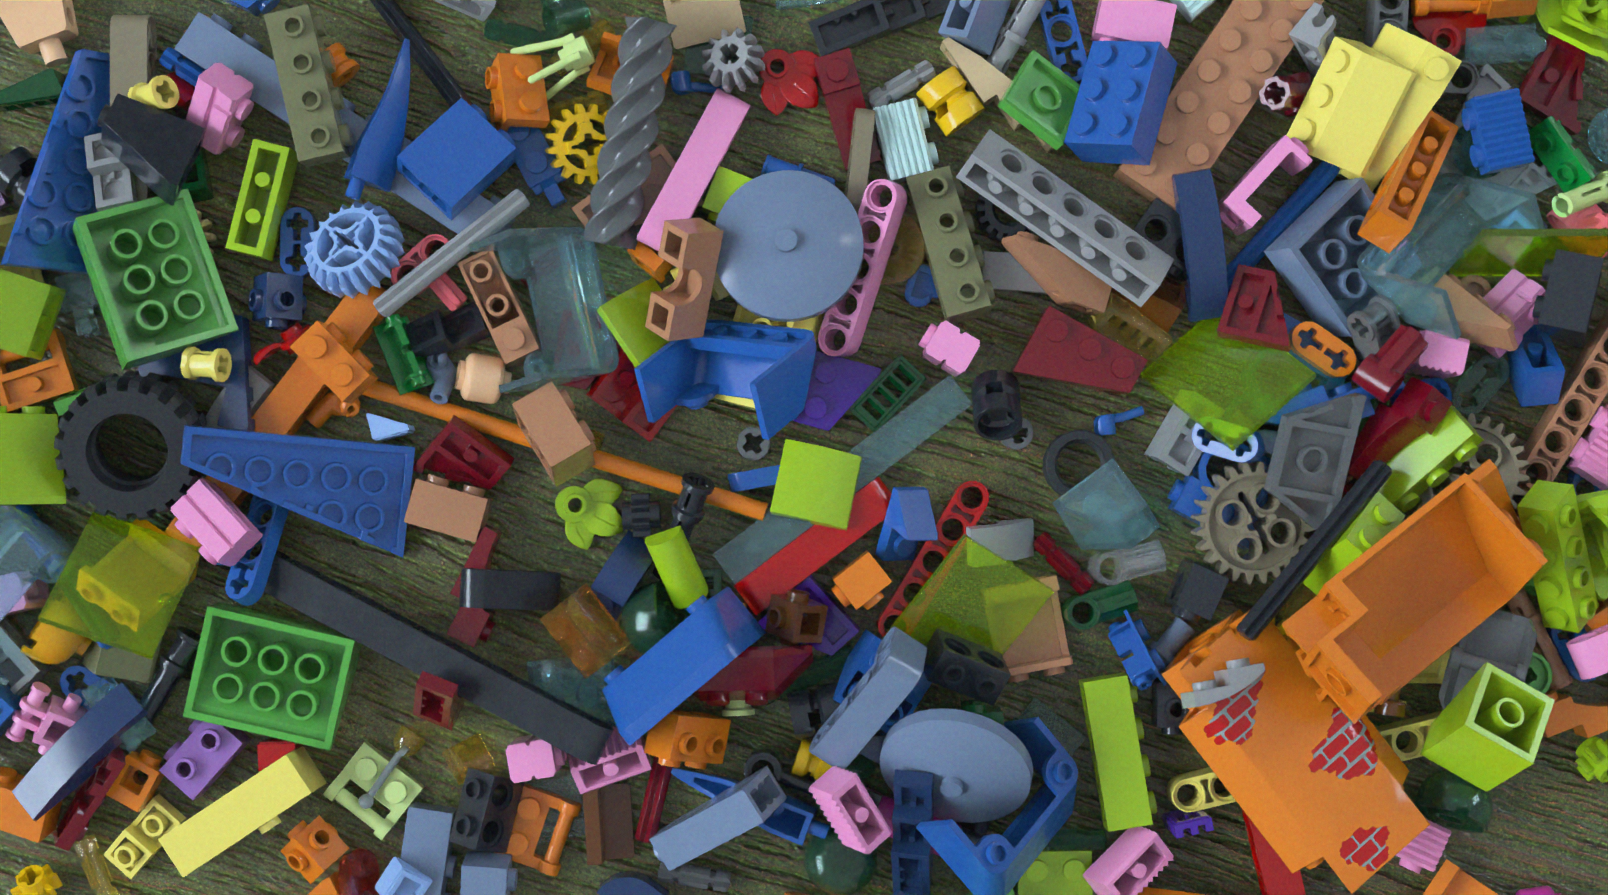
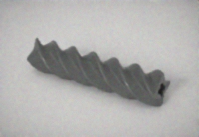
M625 16L627 29L623 33L618 45V57L621 66L614 74L611 83V94L614 104L608 110L604 120V131L607 141L600 149L597 158L600 179L596 182L591 192L590 204L593 216L586 224L583 240L635 250L638 240H636L637 230L634 223L642 214L645 201L641 185L646 181L651 171L652 161L648 148L653 144L658 134V120L654 111L661 105L665 97V83L661 74L667 69L672 59V46L668 36L675 30L677 25L642 16L639 18Z

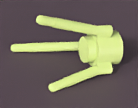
M570 33L562 38L512 48L510 53L527 54L563 46V49L558 51L560 61L528 78V82L532 84L563 68L567 72L574 69L546 91L548 101L578 76L590 71L589 65L596 62L592 49L584 35L575 38L574 34Z

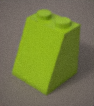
M0 406V505L66 504L65 484L62 481L64 471L57 469L55 458L60 454V450L54 448L55 436L59 433L57 414H45V407L24 406L22 407V414L7 413V406Z
M1377 492L1305 579L1303 584L1317 595L1327 581L1404 521L1405 515Z
M1486 662L1431 723L1420 755L1487 792L1534 764L1555 700Z

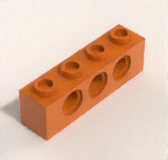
M1430 110L1386 172L1357 235L1390 254L1409 234L1459 127Z

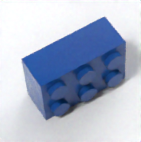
M1092 41L1064 143L1082 162L1150 165L1177 67V62L1161 42Z

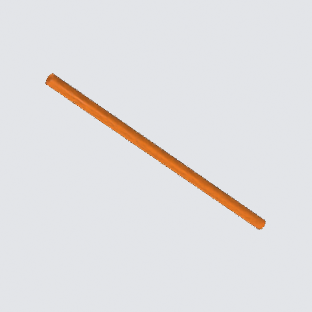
M378 380L361 394L447 422L455 415L478 432L532 448L518 424L448 402L437 404L429 396L413 391L399 395L396 386ZM601 450L593 452L595 465L592 466L593 468L678 495L681 493L683 485L681 484L682 476ZM718 487L714 488L712 494L708 495L705 501L707 504L761 521L765 518L769 504Z

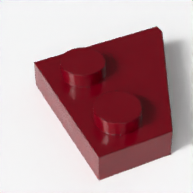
M1549 35L1519 87L1522 98L1521 103L1525 108L1543 119H1547L1550 116H1553L1556 121L1560 119L1562 126L1571 136L1577 135L1581 130V122H1577L1578 101L1583 100L1581 75L1585 68V52L1553 35Z
M1238 264L1217 328L1218 337L1286 352L1290 351L1291 346L1275 271Z
M453 415L415 461L413 470L419 473H423L425 469L445 473L446 479L457 482L467 481L473 486L491 490L510 468L515 458Z

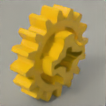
M575 104L574 114L568 109H563L561 114L564 120L552 119L550 122L556 128L555 133L545 134V138L553 141V146L545 149V152L555 154L556 159L550 164L552 168L564 167L561 177L568 179L574 174V182L582 184L585 176H587L589 183L594 185L598 181L597 175L599 174L597 158L600 149L607 139L605 133L600 134L593 129L590 119L596 121L604 128V120L608 110H603L598 114V105L590 104L587 112H585L582 104ZM572 125L573 132L567 140L563 141L566 130ZM585 138L600 141L593 143V146H589L587 151L580 148H572V146L583 142ZM565 155H573L578 158L582 169L571 164Z

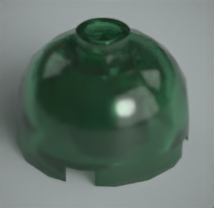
M662 580L643 585L634 590L622 609V620L619 621L620 634L626 642L629 641L632 647L643 655L685 620L684 614L677 619L673 603Z
M1440 770L1430 774L1422 782L1414 803L1427 820L1433 821V814H1435L1439 819L1448 822L1445 827L1471 833H1483L1484 829L1488 830L1493 810L1492 796L1489 791L1486 792L1448 770Z
M830 827L825 839L811 834L804 848V866L809 879L819 890L830 895H852L861 891L872 880L877 869L878 852L876 848L870 854H864L841 844L842 840L838 839V834L834 833L835 828Z

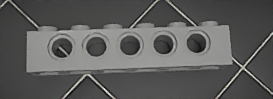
M991 129L985 134L956 176V178L1139 307H1142L1161 285L1174 261L1171 256Z

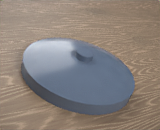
M782 170L763 174L750 180L730 196L721 209L715 223L717 228L724 231L716 268L723 286L739 305L765 319L795 322L823 314L846 296L855 283L861 269L864 240L860 220L854 207L836 186L811 173Z
M957 709L923 710L900 719L887 732L879 759L883 778L893 792L895 769L934 773V817L944 820L953 819L955 822H986L1012 813L1027 798L1033 776V764L1030 754L1015 734L992 719L973 712Z

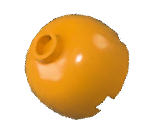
M61 590L57 594L62 596L63 599L60 603L56 601L50 602L28 635V638L34 641L31 647L22 645L20 649L21 653L43 664L56 665L66 662L74 653L82 656L93 640L92 635L88 634V629Z

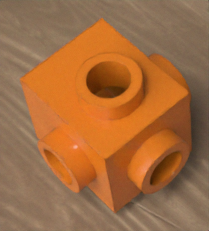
M319 815L310 824H307L304 820L297 824L286 835L290 842L281 850V853L286 857L289 866L293 870L300 872L311 884L350 848L339 837L337 830L331 824L325 822Z

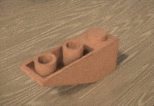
M1018 231L1016 235L1002 238L1001 244L1056 304L1086 315L1105 313L1112 289L1107 283L1050 244L1048 246L1038 242L1039 237L1037 235Z
M492 247L458 262L460 271L505 365L513 367L545 352Z
M1434 267L1401 294L1409 317L1425 330L1468 339L1470 343L1511 351L1519 348L1514 335L1516 330L1514 323L1505 314L1500 313L1497 315L1493 312L1485 299L1479 294L1474 293L1471 295L1467 292L1461 281L1453 274L1447 276L1437 267Z

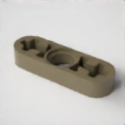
M856 108L854 113L845 186V196L851 202L857 214L867 188L875 122V110Z

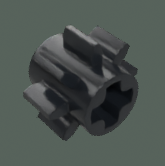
M650 493L631 494V502H622L623 530H633V538L650 536L652 535V529L661 528L660 500L650 501Z

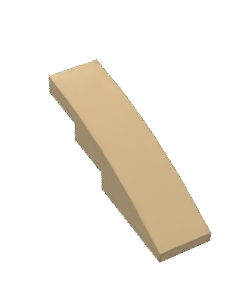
M949 37L944 39L940 49L951 66H956L966 80V88L969 92L973 91L984 107L992 101L998 105L1012 80L978 54ZM999 108L1014 131L1022 126V124ZM1035 135L1046 153L1054 149Z

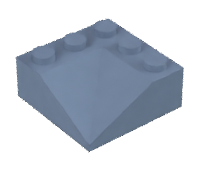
M1362 177L1334 182L1264 251L1312 321L1336 337L1352 336L1347 326L1348 316L1354 311L1365 309L1369 306V301L1376 295H1384L1390 298L1422 266L1405 239L1389 254L1357 235L1375 197Z

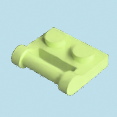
M366 741L323 795L331 802L336 800L375 830L373 834L382 841L425 786L399 765H396L374 796L376 800L390 810L386 818L384 819L371 808L363 809L360 807L359 799L345 789V786L352 780L368 793L391 760Z

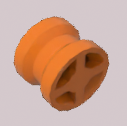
M338 42L325 49V51H331L336 66V72L331 73L334 87H341L346 84L360 69V65L356 60L349 59L346 56V49Z

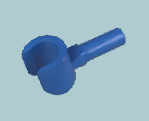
M689 71L673 72L670 77L672 91L680 96L692 92L715 93L717 88L723 90L722 85L714 87L709 83L691 82Z
M1139 406L1122 413L1097 416L1094 419V433L1099 436L1115 435V423L1144 415L1143 407Z

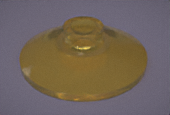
M903 214L894 241L898 244L899 249L895 255L889 256L881 281L883 285H896L910 279L920 268L925 256V242L921 229L916 221L906 214ZM874 224L869 229L868 237L871 243L876 242L880 237L881 231L878 224ZM863 259L860 271L866 276L869 266L867 261Z

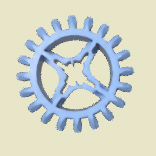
M355 201L351 208L342 204L338 213L335 214L329 211L330 218L325 222L318 221L320 227L318 231L309 233L312 242L305 245L307 255L304 260L309 267L310 276L324 291L337 295L339 298L346 295L354 299L358 292L368 295L369 289L372 286L380 288V281L384 277L392 278L390 270L400 266L397 257L405 253L402 248L405 239L399 223L386 209L376 206L370 201L364 205Z

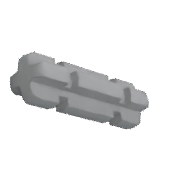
M924 60L915 65L914 70L908 69L885 82L883 88L878 86L868 92L867 99L871 107L888 105L890 100L895 102L919 88L920 83L924 85L936 77L932 64L928 60Z

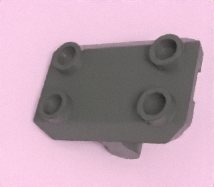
M1497 610L1451 648L1439 692V700L1443 710L1486 662L1525 683L1537 639V633L1530 618Z

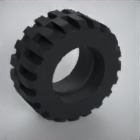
M126 371L121 376L114 373L105 376L98 383L94 382L68 406L69 409L62 415L58 424L60 432L55 436L54 448L60 450V454L55 458L57 469H65L67 473L62 479L67 489L75 486L80 492L76 499L84 506L88 501L97 505L95 512L106 516L109 511L116 512V520L128 521L132 515H137L139 521L151 519L156 512L162 515L170 511L171 507L183 495H186L187 491L198 481L202 475L201 472L180 463L184 425L204 427L207 421L203 412L197 413L194 409L197 403L190 394L184 397L178 392L181 386L171 380L168 384L160 381L161 375L149 372L147 376H140L139 371ZM117 414H133L152 422L160 430L167 444L168 458L164 466L157 473L149 476H133L116 469L106 459L100 447L99 432L105 421Z

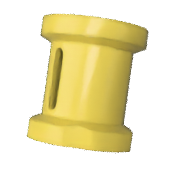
M159 75L152 78L148 84L143 82L135 84L134 87L129 89L128 97L156 109H169L175 107L178 103L179 90L176 83L170 77Z
M188 346L182 353L181 373L184 378L189 380L209 377L215 382H225L230 376L232 369L231 355L224 348H217L214 351H201L199 348Z

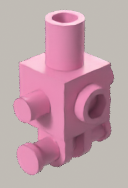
M33 682L29 695L23 696L19 702L21 709L12 715L14 722L7 729L5 735L14 742H22L27 729L34 731L32 742L40 745L38 752L44 755L87 712V709L80 706L83 701L82 698L73 693L68 694L66 700L52 694L48 703L43 700L50 694L51 689L44 683Z

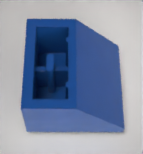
M865 629L845 660L833 699L840 704L874 664L876 652L882 639ZM924 671L913 690L881 726L880 729L885 733L900 719L913 713L932 682L927 681Z

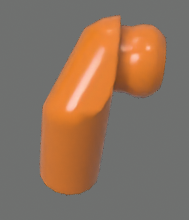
M329 392L305 418L313 426L320 429L332 415L346 416L348 418L355 417L360 411V400L357 398L352 404L342 402L333 392Z

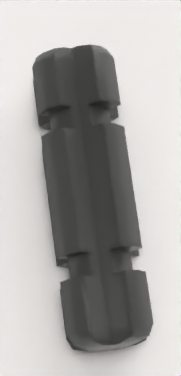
M661 862L658 870V880L670 884L673 881H678V885L708 889L709 886L713 887L714 891L727 892L730 887L731 872L716 869V872H713L711 868L683 864L669 871L665 864Z

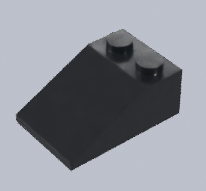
M1556 249L1554 259L1546 258L1541 281L1548 282L1545 296L1537 295L1532 314L1533 318L1539 319V330L1575 348H1584L1601 280L1604 258Z

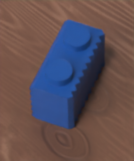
M1519 88L1476 96L1464 102L1466 108L1462 109V123L1466 131L1471 130L1474 145L1470 146V159L1475 168L1479 167L1480 176L1521 168L1533 163L1535 160L1531 141L1529 140L1530 135L1526 125L1527 120L1525 119Z

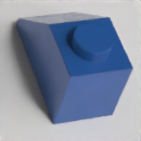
M1534 324L1523 335V339L1518 346L1519 348L1515 351H1507L1510 383L1521 407L1558 404L1565 374V368L1549 334L1539 330L1538 325Z

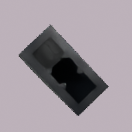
M118 93L112 105L105 104L99 115L97 126L102 127L100 143L165 203L174 206L202 149L205 128Z

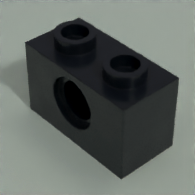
M1181 561L1164 602L1173 605L1171 613L1186 620L1198 623L1199 619L1203 618L1211 621L1229 578L1196 563Z

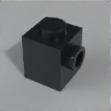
M1155 679L1152 683L1151 724L1161 728L1162 734L1183 735L1184 733L1178 726L1189 712V709H1183L1181 699L1167 681V684L1163 685L1160 680Z

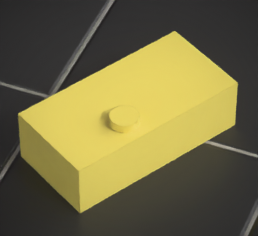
M302 746L284 755L158 840L181 876L185 877L257 829L261 834H264L282 821L278 815L327 784V782Z

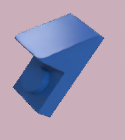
M893 487L875 555L882 561L913 560L918 541L938 539L929 493L925 487Z

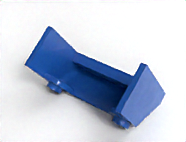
M717 319L706 320L703 337L670 341L634 368L648 422L655 423L676 405L686 406L692 410L703 408L717 394L748 398L754 401L762 439L769 440L790 421L796 419L804 410L817 346L814 333L807 329Z
M726 587L709 600L702 595L686 609L690 616L626 670L620 665L603 679L607 683V686L602 689L618 732L629 746L766 633L729 587Z
M1039 717L1004 722V727L1015 734L1024 744L1030 754L1033 767L1043 777L1045 783L1002 835L987 834L974 845L953 819L923 821L916 826L919 832L973 895H1007L1074 810L1078 778L1077 765Z

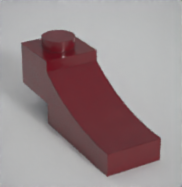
M850 48L814 58V68L845 172L848 169L855 109H867ZM874 133L869 165L881 162Z
M1411 377L1392 407L1389 408L1379 403L1374 411L1375 414L1371 415L1357 436L1348 475L1357 481L1373 461L1382 460L1387 463L1395 454L1424 433L1432 435L1453 403L1435 387Z
M484 526L463 568L490 569L502 532L490 526ZM461 573L450 593L458 598L460 596ZM460 607L447 635L471 647L478 646L481 641L487 643L496 626V623L491 621L495 612L484 608Z
M422 671L416 683L413 715L452 730L465 698L458 695L459 685Z

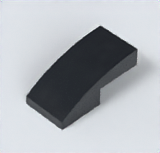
M475 301L446 316L437 309L405 326L411 348L416 357L437 355L457 350L491 336Z

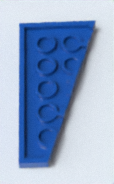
M86 49L75 51L0 265L88 275L72 227L76 217L98 212L95 202L93 176L87 169L84 136L102 133V127L97 126V122L104 105L110 106V54Z
M184 425L180 460L182 465L403 558L407 528L404 518L410 501L415 455L414 446Z

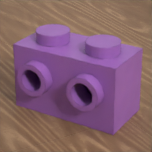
M194 720L188 728L192 734L183 744L177 741L165 753L163 758L167 762L159 771L189 798L195 800L205 794L252 740L242 730Z

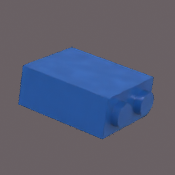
M461 97L397 156V171L452 221L515 163V142L504 130L499 129L497 131L488 122V118L481 108L475 104L470 106Z

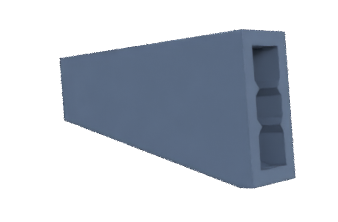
M768 766L662 827L649 839L653 845L654 854L671 871L760 825L786 800L787 796Z

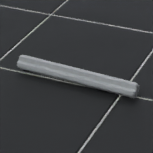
M515 189L377 297L373 304L378 312L384 317H389L529 207L530 202L519 189Z

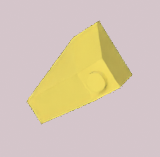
M1388 23L1384 25L1371 48L1417 74L1366 175L1359 176L1342 168L1339 171V174L1348 179L1362 177L1372 192L1438 101L1462 62L1430 42Z

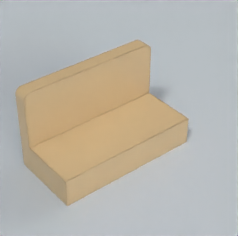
M663 0L668 23L677 25L671 33L673 45L676 49L709 42V37L716 40L721 39L722 29L727 30L730 36H732L737 27L742 29L744 33L746 32L739 0Z

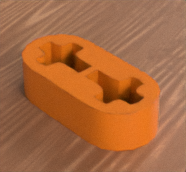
M1306 321L1295 325L1288 334L1290 349L1323 374L1331 378H1339L1350 374L1354 370L1356 365L1354 350L1319 324ZM1311 330L1313 332L1311 339L1320 346L1319 349L1312 345L1302 348L1300 346L1302 339L1298 336L1299 332L1305 333ZM1325 350L1331 354L1342 352L1344 354L1342 361L1346 364L1345 367L1332 369L1333 360L1324 354Z

